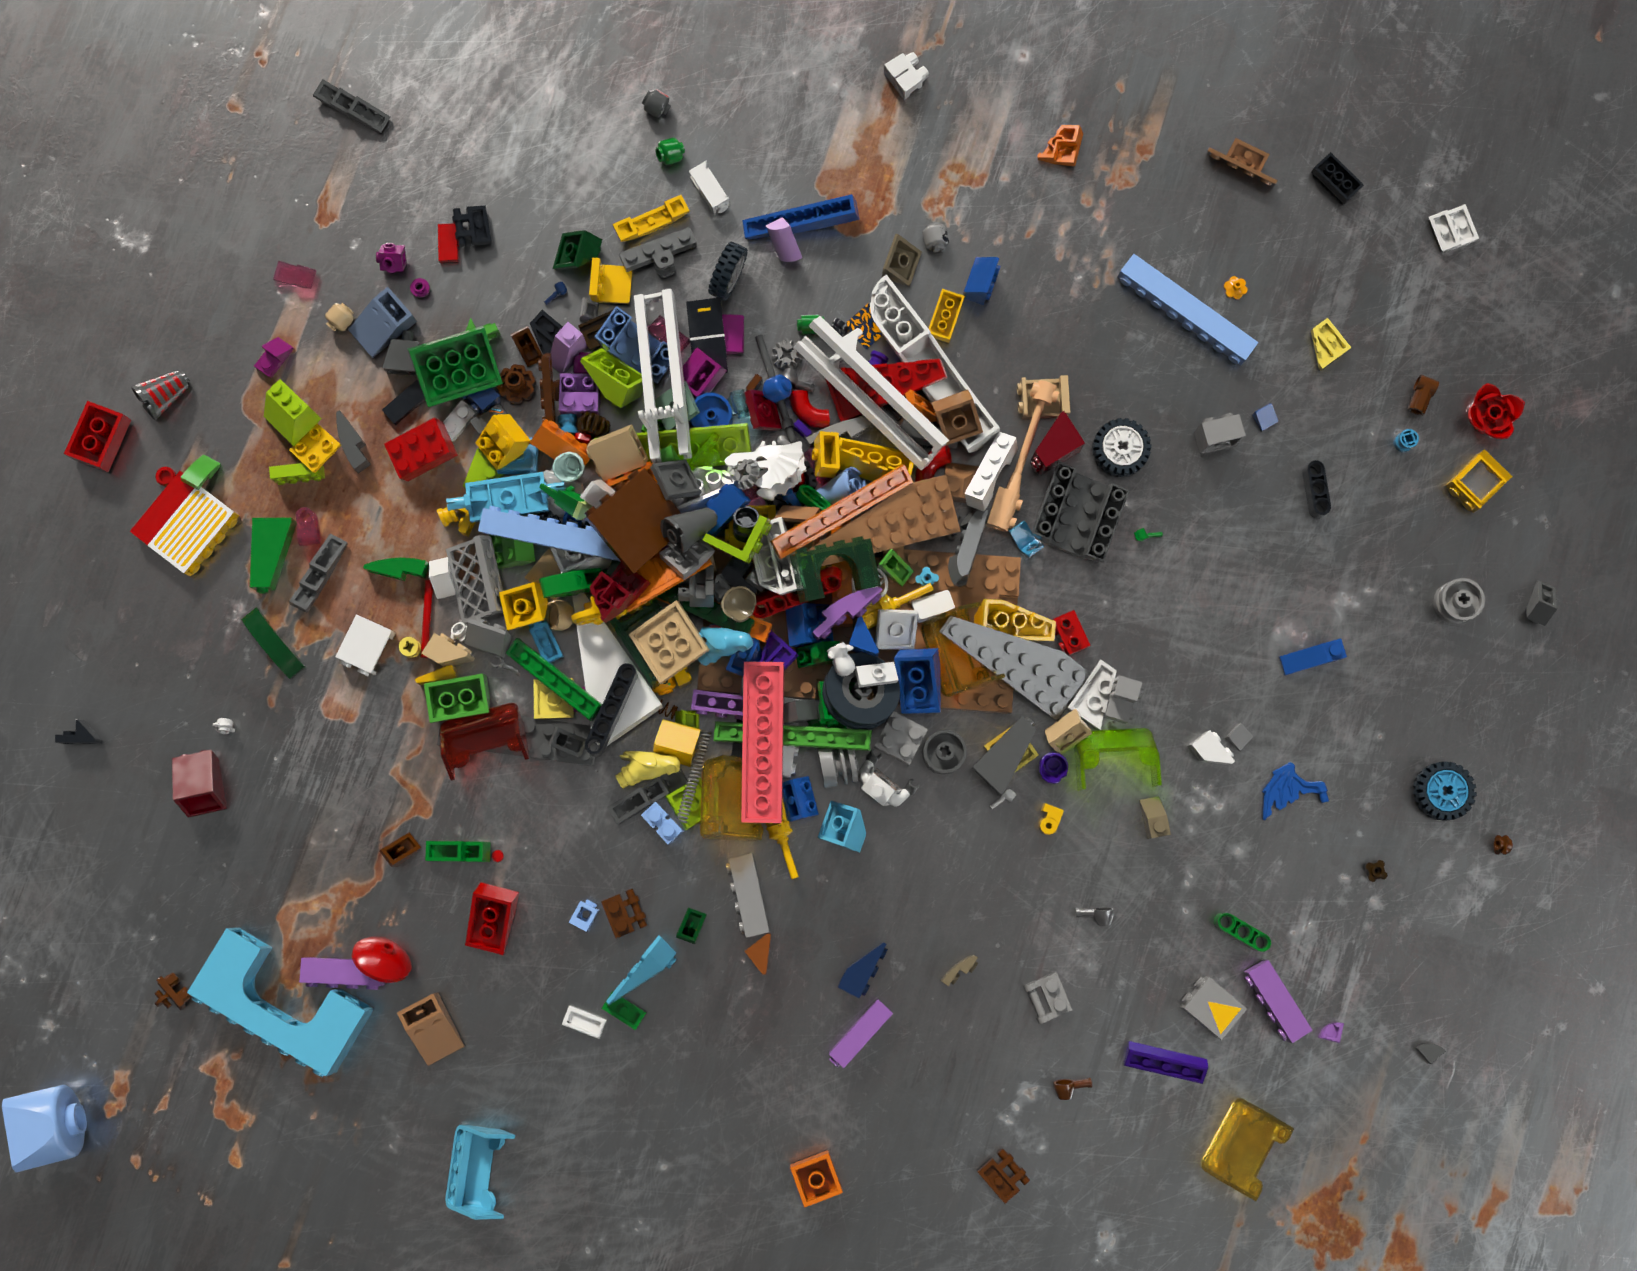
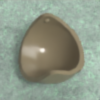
M743 586L729 589L721 601L723 612L736 622L746 621L753 614L756 606L755 594Z

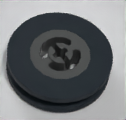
M866 653L848 654L853 659L855 668L856 666L886 663L879 657ZM832 666L824 679L822 695L828 712L835 720L852 729L868 730L880 726L891 716L899 702L900 685L898 681L897 683L859 688L855 670L848 676H840L836 673L834 666ZM854 682L855 685L850 692L849 683ZM873 691V699L869 701L867 698Z

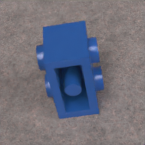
M809 776L783 782V801L789 822L819 815Z

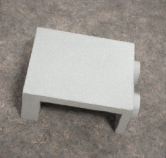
M356 614L335 657L341 660L340 664L351 668L352 665L358 667L357 672L366 676L369 673L376 675L377 672L374 671V668L388 639L393 640L396 633Z

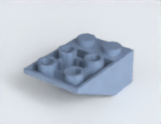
M387 287L371 300L348 330L370 356L374 358L390 345L392 339H397L402 335L403 330H408L417 321Z

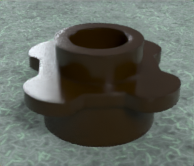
M1384 861L1368 862L1365 865L1369 881L1375 882L1376 879L1384 880L1387 878L1388 874L1384 869Z

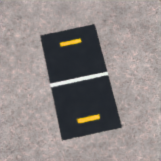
M721 298L687 301L691 354L696 348H699L726 369L725 373H728Z

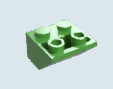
M489 535L491 536L498 569L524 566L535 562L532 543Z

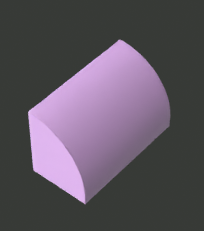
M783 217L766 225L777 256L781 261L792 262L802 259L792 229Z

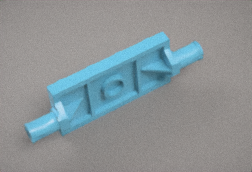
M543 472L465 483L466 494L463 497L446 498V503H448V511L466 508L469 511L471 523L480 522L483 508L489 509V506L499 507L501 512L508 513L509 510L521 512L520 515L549 511L547 499L549 495L539 488L540 484L542 483L556 491H565V483L562 481L547 484Z

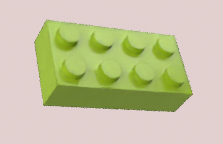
M303 463L269 467L270 479L278 485H285V483L289 482L290 484H296L298 481L309 482V480L321 481V479H325L324 466L316 473H313Z

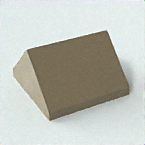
M895 234L883 267L882 277L887 275L893 282L910 286L922 251L899 234Z

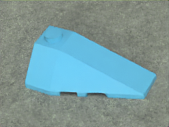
M658 935L641 956L639 963L633 966L626 979H623L607 999V1005H611L662 972L666 967L668 969L671 968L677 960L674 958L676 952L662 937Z

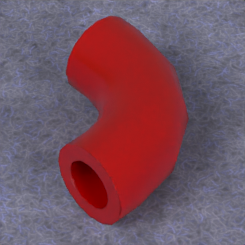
M806 390L791 391L789 396L791 407L800 421L814 428L823 429L830 426L829 409L822 410L813 407Z
M945 445L923 470L917 467L915 482L934 478L936 471L940 467L952 463V456L948 445Z

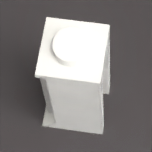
M706 160L689 170L690 179L712 213H722L730 205L729 197H727L708 168Z

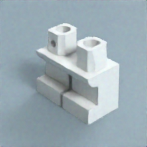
M914 52L906 56L902 53L884 64L883 73L904 100L914 90L921 88L922 82L929 77V72L924 66L918 70L913 67L919 62Z

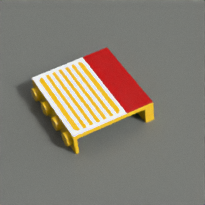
M179 471L130 532L181 572L191 576L200 569V564L203 560L211 556L213 553L212 549L224 540L226 532L237 524L239 515L201 487L197 490L182 482L181 476L184 473Z

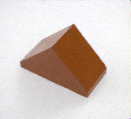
M770 933L764 935L745 950V953L761 974L765 975L767 973L771 940Z

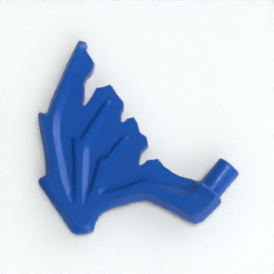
M1291 762L1272 772V779L1262 791L1264 793L1263 820L1272 815L1271 807L1274 801L1275 808L1281 810L1287 806L1288 801L1292 804L1295 800L1299 799V791L1303 795L1317 793L1320 796L1321 803L1328 802L1326 784L1323 781L1308 782L1297 775L1295 765Z

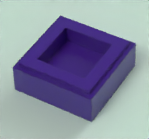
M799 419L794 423V430L806 441V437L812 435V431Z

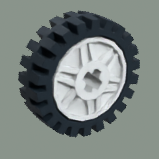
M1128 418L1113 419L1104 424L1097 432L1092 445V453L1095 456V462H1098L1099 468H1103L1105 473L1109 472L1112 476L1127 477L1138 472L1146 464L1151 453L1150 436H1147L1148 432L1143 430V426L1136 424L1137 421H1129ZM1124 445L1125 449L1120 450L1118 448L1119 446Z

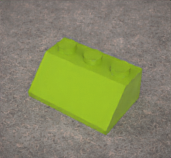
M281 379L266 392L264 418L293 446L322 419Z

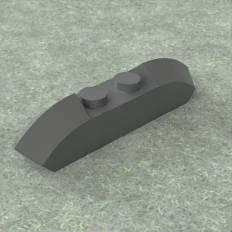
M975 508L966 515L960 525L963 529L960 536L962 544L957 545L955 555L949 558L948 563L949 575L955 586L962 587L967 584L986 526L987 509L984 512Z

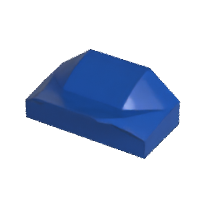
M752 638L753 646L744 652L738 651L731 655L726 671L744 677V662H759L762 659L759 640Z

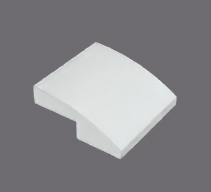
M1466 204L1428 217L1442 252L1479 240Z

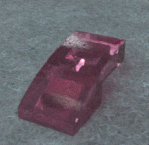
M278 261L273 280L311 289L316 270L298 264L295 266Z
M659 315L648 327V331L660 342L665 341L667 343L665 318ZM679 331L682 353L690 344V339Z

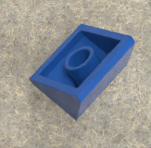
M861 616L857 619L849 645L854 647L851 651L878 657L879 650Z

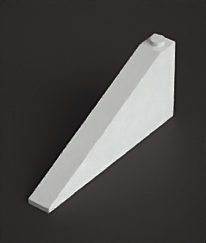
M584 593L572 596L575 613L585 610L584 603L590 602ZM605 622L601 625L594 623L577 625L585 689L595 699L603 704L618 668L622 664H632L637 671V680L610 737L608 746L652 716L659 709H662L663 706ZM629 669L625 670L623 672V677H631L633 671ZM617 688L614 694L622 696L625 689ZM609 706L606 713L614 714L617 709L616 706ZM595 719L593 721H590L591 728L595 722ZM601 724L598 732L605 733L608 730V725Z

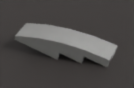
M865 416L839 422L820 431L839 433V438L847 436L848 439L854 440L875 426ZM820 431L806 437V444L810 449L814 447V440Z

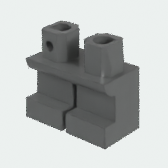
M713 565L679 583V586H689L678 588L679 601H690V607H714Z

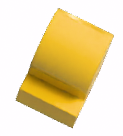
M1043 803L1041 811L1046 814L1039 822V830L1043 834L1050 835L1056 832L1064 810Z

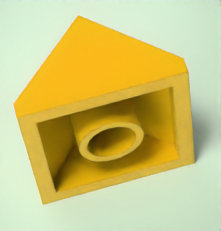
M662 719L654 742L653 752L676 756L680 764L691 767L701 730Z

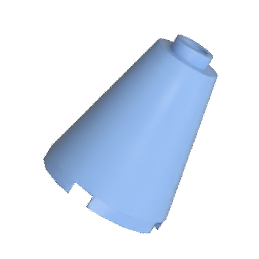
M849 467L816 491L833 505L867 484L865 480L861 481L859 477L861 473L858 469Z

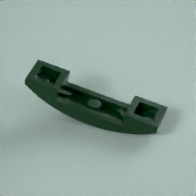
M258 607L241 619L254 639L289 679L306 667L272 628Z

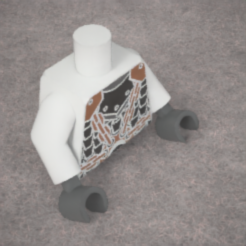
M872 749L866 755V760L858 773L861 788L883 806H900L910 795L915 794L919 784L913 786L911 784L913 779H910L904 789L899 787L873 765L882 755L880 753L878 756H875L873 753L875 749Z

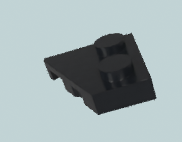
M541 310L529 324L542 354H550L554 337L563 326L544 310Z

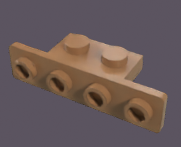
M1235 138L1227 155L1211 147L1208 149L1211 152L1210 157L1219 161L1223 158L1228 161L1227 165L1235 169L1238 166L1245 169L1243 173L1254 177L1256 174L1262 177L1260 181L1271 186L1272 183L1276 184L1278 181L1261 172L1270 154L1238 138Z

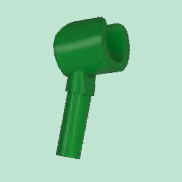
M1142 528L1134 532L1137 541L1141 542L1152 537H1162L1163 533H1146L1145 529Z

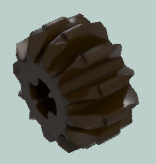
M582 413L577 422V430L591 435L592 439L604 436L610 432L611 425L609 420H606L605 417L599 414Z

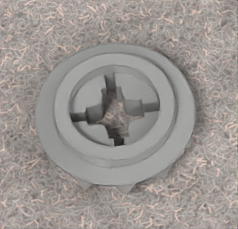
M784 339L772 349V360L782 370L786 368L794 369L801 362L802 355L794 348L796 343L793 340L788 341ZM783 350L786 352L792 350L790 353L791 359L788 357L782 358Z
M743 459L742 463H738V468L734 470L735 475L732 477L735 480L734 485L739 489L746 490L756 483L760 468L755 460Z

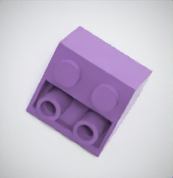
M560 373V415L576 414L577 418L581 417V414L585 412L600 415V389L589 374Z

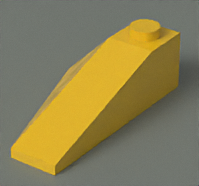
M983 599L974 615L975 624L1026 640L1054 641L1056 621L1002 599Z

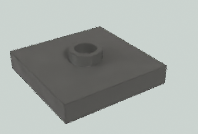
M686 459L653 463L650 467L665 500L699 496L702 492Z

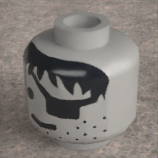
M940 222L926 225V229L922 232L926 248L933 250V252L943 251L944 247L949 243L946 227L940 224Z

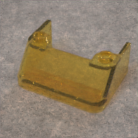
M980 602L957 606L922 624L921 632L926 648H938L941 692L946 697L955 696L1005 678V674L990 677L987 669L984 667L974 668L971 656L939 632L950 616L970 622L968 611L981 606Z

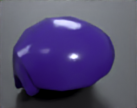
M1050 752L1041 758L1038 770L1042 779L1047 783L1057 784L1067 776L1069 764L1060 753Z

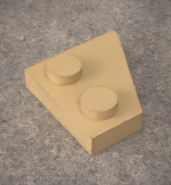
M547 549L525 576V579L530 583H540V578L561 574L550 549ZM551 597V599H552L553 601H554V600H558V599L560 598V597Z

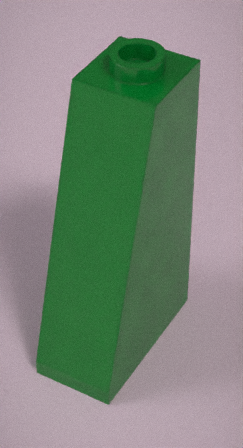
M252 518L250 588L256 590V593L266 594L269 590L276 589L297 525V521L293 518Z

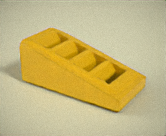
M450 664L417 677L415 681L419 685H424L425 683L459 678L456 667Z

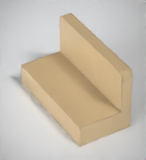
M1077 709L1072 710L1045 730L1049 745L1061 755L1092 734L1091 729L1081 719Z

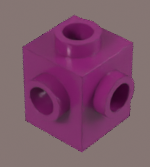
M386 243L381 246L379 252H376V262L380 265V271L394 273L404 270L407 264L405 245Z

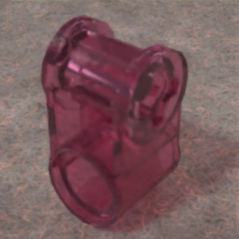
M307 507L300 508L296 512L299 546L320 544L321 536L316 513ZM306 514H309L310 517L305 521L303 518L306 517Z

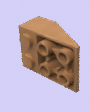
M438 992L397 1012L405 1031L428 1066L465 1047Z

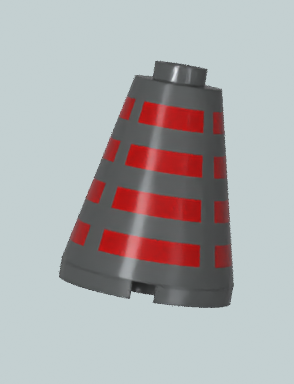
M175 371L136 384L131 389L137 399L141 401L147 413L156 420L189 387L188 383L190 380L184 372Z

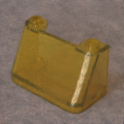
M721 755L706 760L702 770L700 834L702 838L743 841L762 840L763 827L761 823L741 822L742 758Z
M1239 1098L1231 1105L1202 1160V1169L1226 1185L1257 1201L1263 1187L1262 1181L1256 1178L1274 1142L1286 1143L1290 1139L1294 1128L1254 1104Z

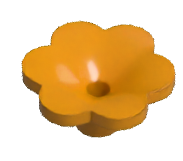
M1232 276L1229 281L1224 283L1226 296L1229 298L1233 297L1236 300L1241 299L1242 295H1245L1248 291L1245 286L1246 281Z

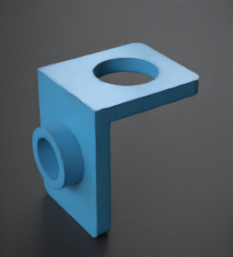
M1022 521L1009 531L1020 552L1028 557L1044 547L1043 543L1036 540L1034 535L1031 534L1032 532L1025 521Z

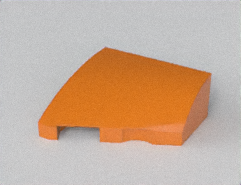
M1061 125L1056 135L1048 141L1049 146L1043 153L1039 152L1038 160L1056 165L1075 166L1083 137L1080 125Z

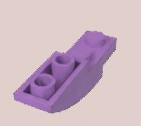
M881 587L860 590L836 601L822 612V617L825 621L812 632V635L817 640L821 637L825 639L832 633L831 628L835 624L839 626L847 619L846 614L852 620L856 616L858 618L867 611L866 607L870 603L874 605L882 598L880 594L883 589Z

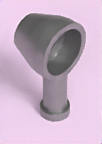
M786 368L781 374L791 381V389L799 388L813 393L815 384L798 380L796 370Z
M1076 908V918L1095 917L1099 926L1111 925L1114 908Z

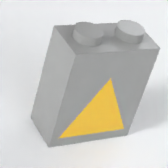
M1208 976L1201 977L1194 986L1196 988L1194 991L1187 993L1181 1002L1183 1004L1181 1008L1217 1039L1223 1040L1247 1008Z

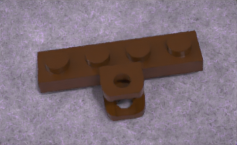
M550 353L543 354L541 359L538 360L539 371H542L543 378L540 379L541 409H545V417H542V423L545 419L556 423L555 401H559L560 380L553 381L552 355Z

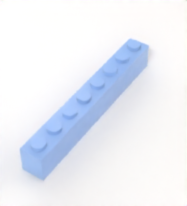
M1133 254L1121 269L1118 278L1123 285L1132 287L1140 297H1146L1154 307L1164 310L1168 317L1178 320L1186 330H1192L1200 340L1213 345L1217 352L1227 355L1234 364L1242 365L1259 343L1137 255Z
M489 506V509L483 508L478 529L481 533L621 562L591 526H586L585 529L578 528V524L567 522L566 525L559 524L557 519L547 518V521L539 520L540 516L528 514V517L520 516L521 512L509 510L508 513L501 512V508Z

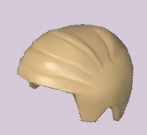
M554 600L548 603L551 606L549 612L550 629L555 631L568 629L573 624L571 615L575 614L571 604L564 600Z

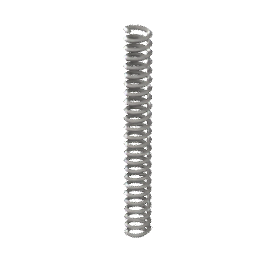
M708 730L700 732L701 735H699L698 746H696L695 757H693L692 768H690L689 779H687L688 783H686V790H684L685 794H683L682 805H680L681 809L677 813V820L683 823H687V821L680 820L679 818L688 819V817L681 816L680 814L687 816L689 814L680 810L690 812L689 809L682 808V806L691 808V806L683 803L693 804L684 799L693 801V798L686 797L685 795L694 797V795L686 791L696 793L694 790L687 788L697 789L688 784L698 785L689 780L698 782L697 779L690 776L700 778L698 775L691 773L701 774L698 771L702 769L698 767H703V765L695 762L704 763L702 760L705 758L702 756H706V754L698 752V750L707 752L705 749L708 747L705 745H709V743L705 741H710L708 738L711 735L708 734H712Z

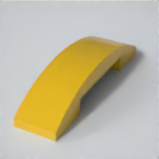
M678 195L665 201L664 205L632 219L628 217L613 224V227L621 242L629 241L670 225L685 216L690 210L682 195Z

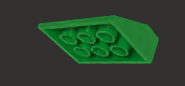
M483 326L407 349L428 407L503 384L486 330Z

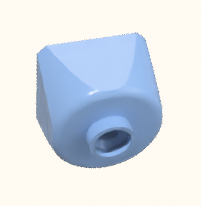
M59 1085L3 1099L2 1112L11 1165L15 1172L67 1160L79 1155L84 1144L87 1118L76 1093L69 1086Z

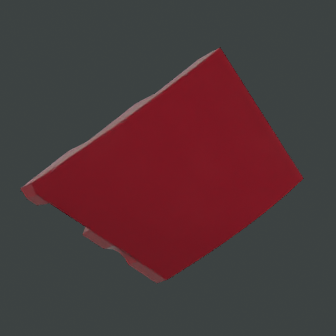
M622 563L618 565L610 577L601 571L590 585L591 593L595 597V604L601 614L600 618L605 623L626 610L651 584L636 572L627 576L623 572L625 566Z

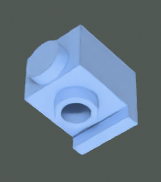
M588 899L586 902L580 901L569 923L589 932L600 911L596 908L597 904ZM585 910L589 911L590 916L588 918L583 917V912Z

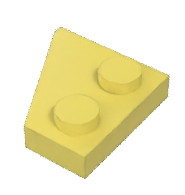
M1328 318L1311 330L1320 371L1351 348Z

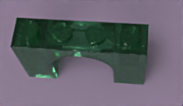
M863 536L851 538L852 542L850 543L840 540L833 542V546L827 547L826 544L814 546L815 550L808 551L807 547L795 550L796 554L790 555L799 602L825 598L820 578V569L824 560L831 555L839 556L849 564L856 591L881 586L871 538L864 540Z

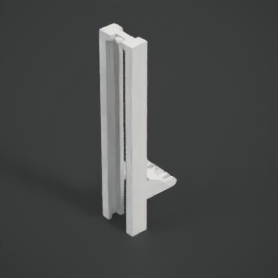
M665 289L660 293L649 295H634L645 413L641 410L638 411V415L647 429L650 460L653 463H661L657 420L673 417L676 421L679 455H683L684 459L692 458L675 295L672 289ZM658 299H662L664 307L674 402L673 408L668 405L665 406V410L662 407L656 408L646 306L651 304V300L654 303L659 302Z
M821 316L814 319L809 327L836 353L828 358L807 336L798 341L794 348L920 470H923L949 440L856 351L857 340L863 333L861 329L857 328L842 337ZM841 360L849 364L933 446L930 455L839 368Z

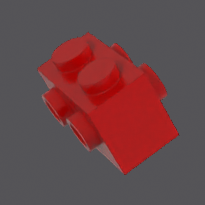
M1075 610L1052 619L1056 621L1055 636L1057 635L1060 642L1058 643L1059 650L1070 656L1091 646Z

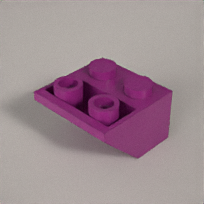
M699 348L694 350L682 366L684 380L687 382L691 393L697 397L704 393H710L727 371Z

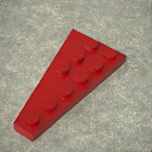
M941 359L872 365L904 397L905 393L910 389L916 392L948 378ZM852 367L840 368L879 407L889 404ZM825 378L841 422L863 415Z

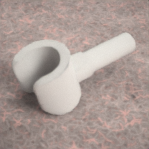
M1007 789L990 807L994 809L1005 799L1011 802L1015 798L1016 793L1011 789Z

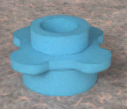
M924 567L922 573L915 578V581L920 583L921 586L929 583L933 585L934 582L939 580V576L932 573L929 567Z

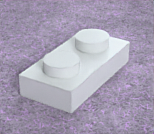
M463 400L459 402L443 422L453 443L469 425L470 420L477 415Z

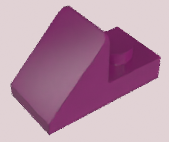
M277 337L262 345L265 352L254 367L269 378H272L294 348Z

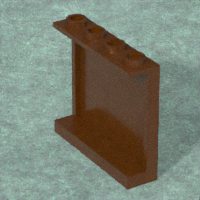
M645 468L639 472L637 469L627 476L629 480L625 484L622 481L613 488L615 492L611 496L606 494L599 500L601 504L597 508L592 506L584 513L586 517L581 520L583 523L588 521L625 566L623 572L627 576L634 574L670 542L668 537L664 538L660 528L661 520L668 516L681 514L671 500H665L659 485Z

